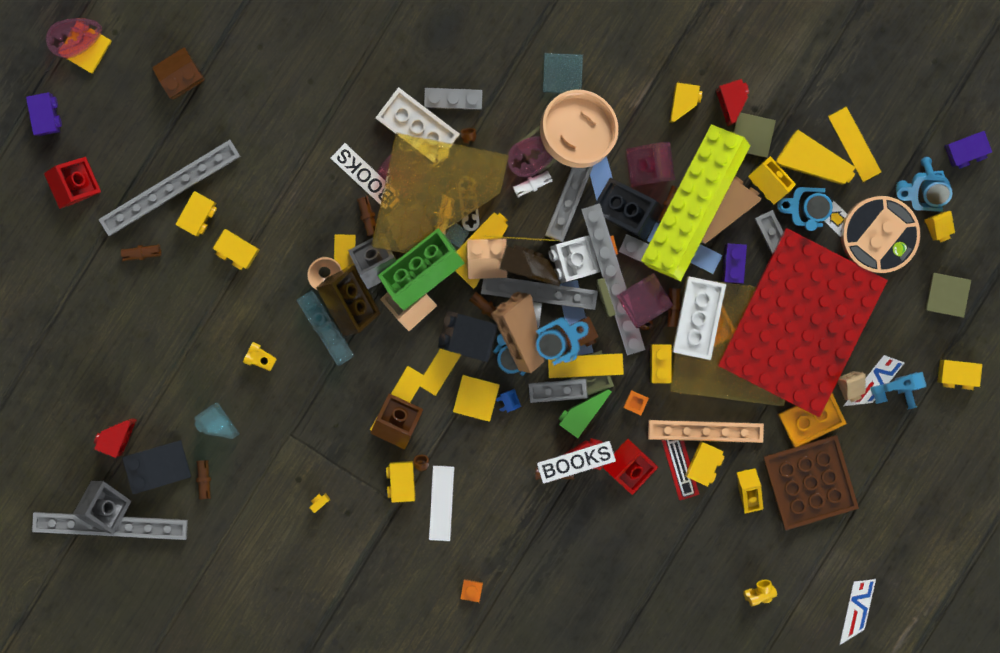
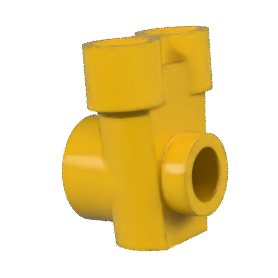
M253 342L243 363L249 366L253 364L271 371L277 359L260 348L261 345ZM263 357H266L268 359V363L266 365L261 363V359Z
M770 580L758 581L756 589L751 588L743 591L746 601H749L751 607L759 605L761 602L769 603L772 601V598L777 597V591Z

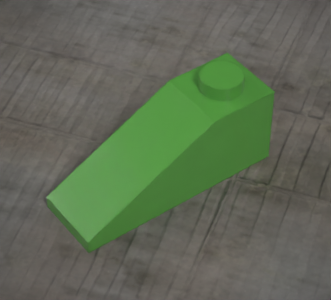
M606 389L573 406L568 412L564 410L558 418L560 420L559 425L579 438L612 391Z

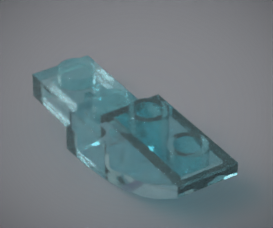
M312 290L297 300L298 304L314 330L318 333L335 363L340 366L354 357L345 338L315 292Z

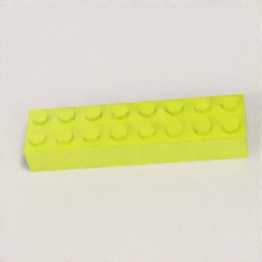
M711 124L641 259L647 267L678 281L682 280L751 146L744 137Z

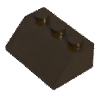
M514 245L513 248L506 246L499 269L560 286V281L550 260L543 258L542 253L518 245Z
M351 265L331 275L316 287L343 336L360 333L381 314L355 265Z

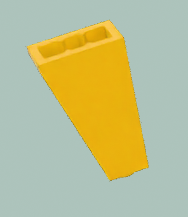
M799 130L793 133L775 161L781 167L841 185L846 182L849 183L855 175L853 171L856 168Z
M494 212L468 240L501 239L499 237H503L508 227L506 224L508 220L501 213L497 215ZM466 241L457 250L465 264L459 267L456 272L474 289L480 279H468V248Z

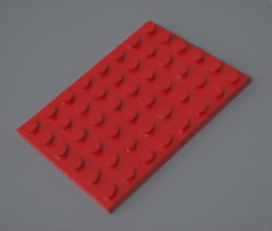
M785 228L717 366L820 417L888 280Z

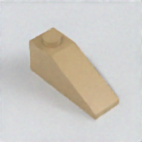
M853 371L839 378L838 385L844 400L854 402L861 399V395L866 393V376L864 373Z

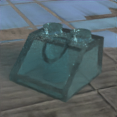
M219 403L213 404L194 417L196 420L195 426L200 432L203 431L205 434L231 439L240 434Z

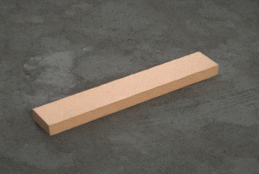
M648 420V439L763 443V423Z

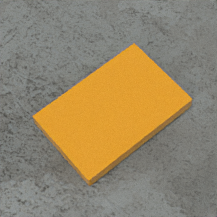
M831 394L820 417L797 406H793L778 414L793 447L804 445L847 424L833 394Z

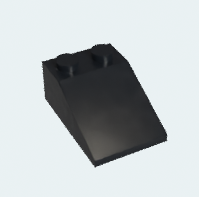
M609 178L595 203H600L606 220L643 240H646L664 208L656 200L612 178Z
M447 311L437 348L488 362L498 325Z
M182 440L122 457L132 494L192 477Z

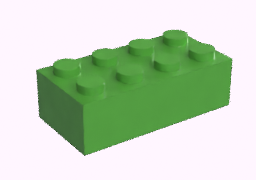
M438 228L381 272L378 277L392 299L403 310H406L465 264V262L449 239Z

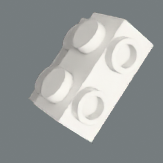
M589 235L550 246L549 258L555 263L556 269L554 271L560 283L600 272Z

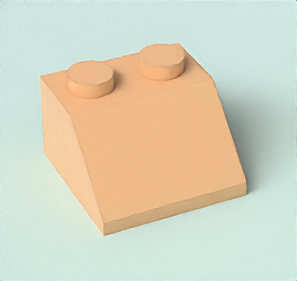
M506 239L467 240L468 279L507 278V271L499 269L506 248Z
M388 292L380 299L408 331L437 307L427 293L406 310H403Z

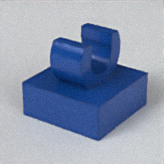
M515 389L501 394L496 399L497 402L502 400L505 405L500 408V411L506 410L510 412L521 407Z

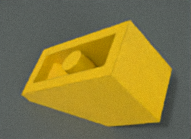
M684 83L675 84L670 123H674L696 107L697 102L701 103L702 91H699L700 86Z
M951 211L941 212L925 219L933 241H946L951 238V234L955 233Z
M756 469L737 472L738 487L744 513L763 510L762 489Z

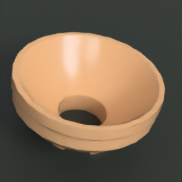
M329 257L316 259L311 263L307 273L310 285L317 290L316 287L326 278L341 271V266L337 261ZM320 268H329L330 274L327 277L320 276Z

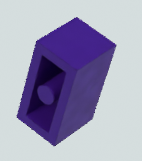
M49 92L27 96L33 135L42 136L60 132L59 127H62L60 116H57L56 108H58L57 98L53 97V94Z
M985 131L944 146L952 167L958 166L959 169L970 165L969 161L976 159L977 162L987 159V154L992 153Z
M725 244L722 282L744 283L747 245Z

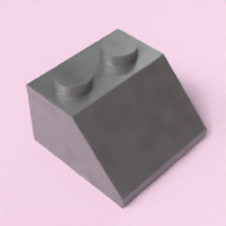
M382 233L348 250L367 289L381 283L378 275L396 261Z
M91 481L73 514L91 526L114 534L131 500L104 481Z

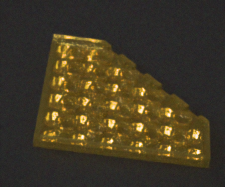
M396 132L372 247L407 253L439 228L442 232L500 194L509 156L507 154Z

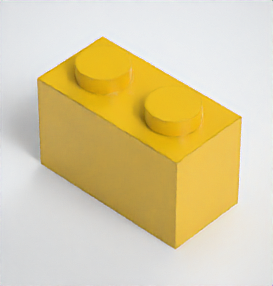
M771 156L748 176L752 183L773 204H776L796 185Z
M194 191L175 225L195 236L203 235L208 226L206 224L208 218H212L217 210L215 207L217 203Z
M224 229L213 247L217 251V256L224 260L229 258L233 261L232 265L240 270L243 267L248 269L260 250L227 229Z
M650 344L651 383H671L672 345Z
M940 360L938 382L943 383V387L955 388L956 384L962 385V389L974 390V386L980 387L982 364Z
M700 441L685 476L708 487L709 483L712 484L715 480L716 473L714 472L716 467L721 466L724 460L723 451Z
M413 461L391 462L389 464L390 467H386L387 479H390L391 486H387L388 498H391L392 502L415 501Z

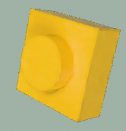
M326 493L323 496L318 494L311 500L313 504L309 508L315 513L330 498Z

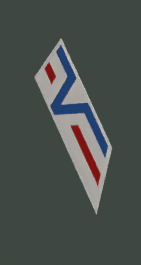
M884 355L866 377V393L861 395L862 398L857 401L851 402L848 400L844 406L873 403L875 397L872 395L870 387L889 383L903 366L904 362Z
M876 579L855 581L853 583L840 645L865 629Z

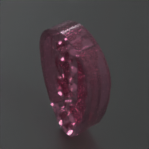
M85 18L59 21L53 24L47 32V46L58 57L73 58L89 49L102 34V27L98 22ZM90 25L97 27L95 34L87 32L90 30ZM73 31L79 34L77 41L69 39L68 44L61 42L58 48L52 46L55 38L60 41L63 39V35L71 37Z
M541 136L522 140L510 149L507 161L510 170L515 175L522 178L535 176L553 160V157L546 149L542 151L545 147ZM531 150L539 152L537 160L531 158L529 164L524 162L521 164L520 169L517 167L513 168L514 159L522 160V155L529 156Z

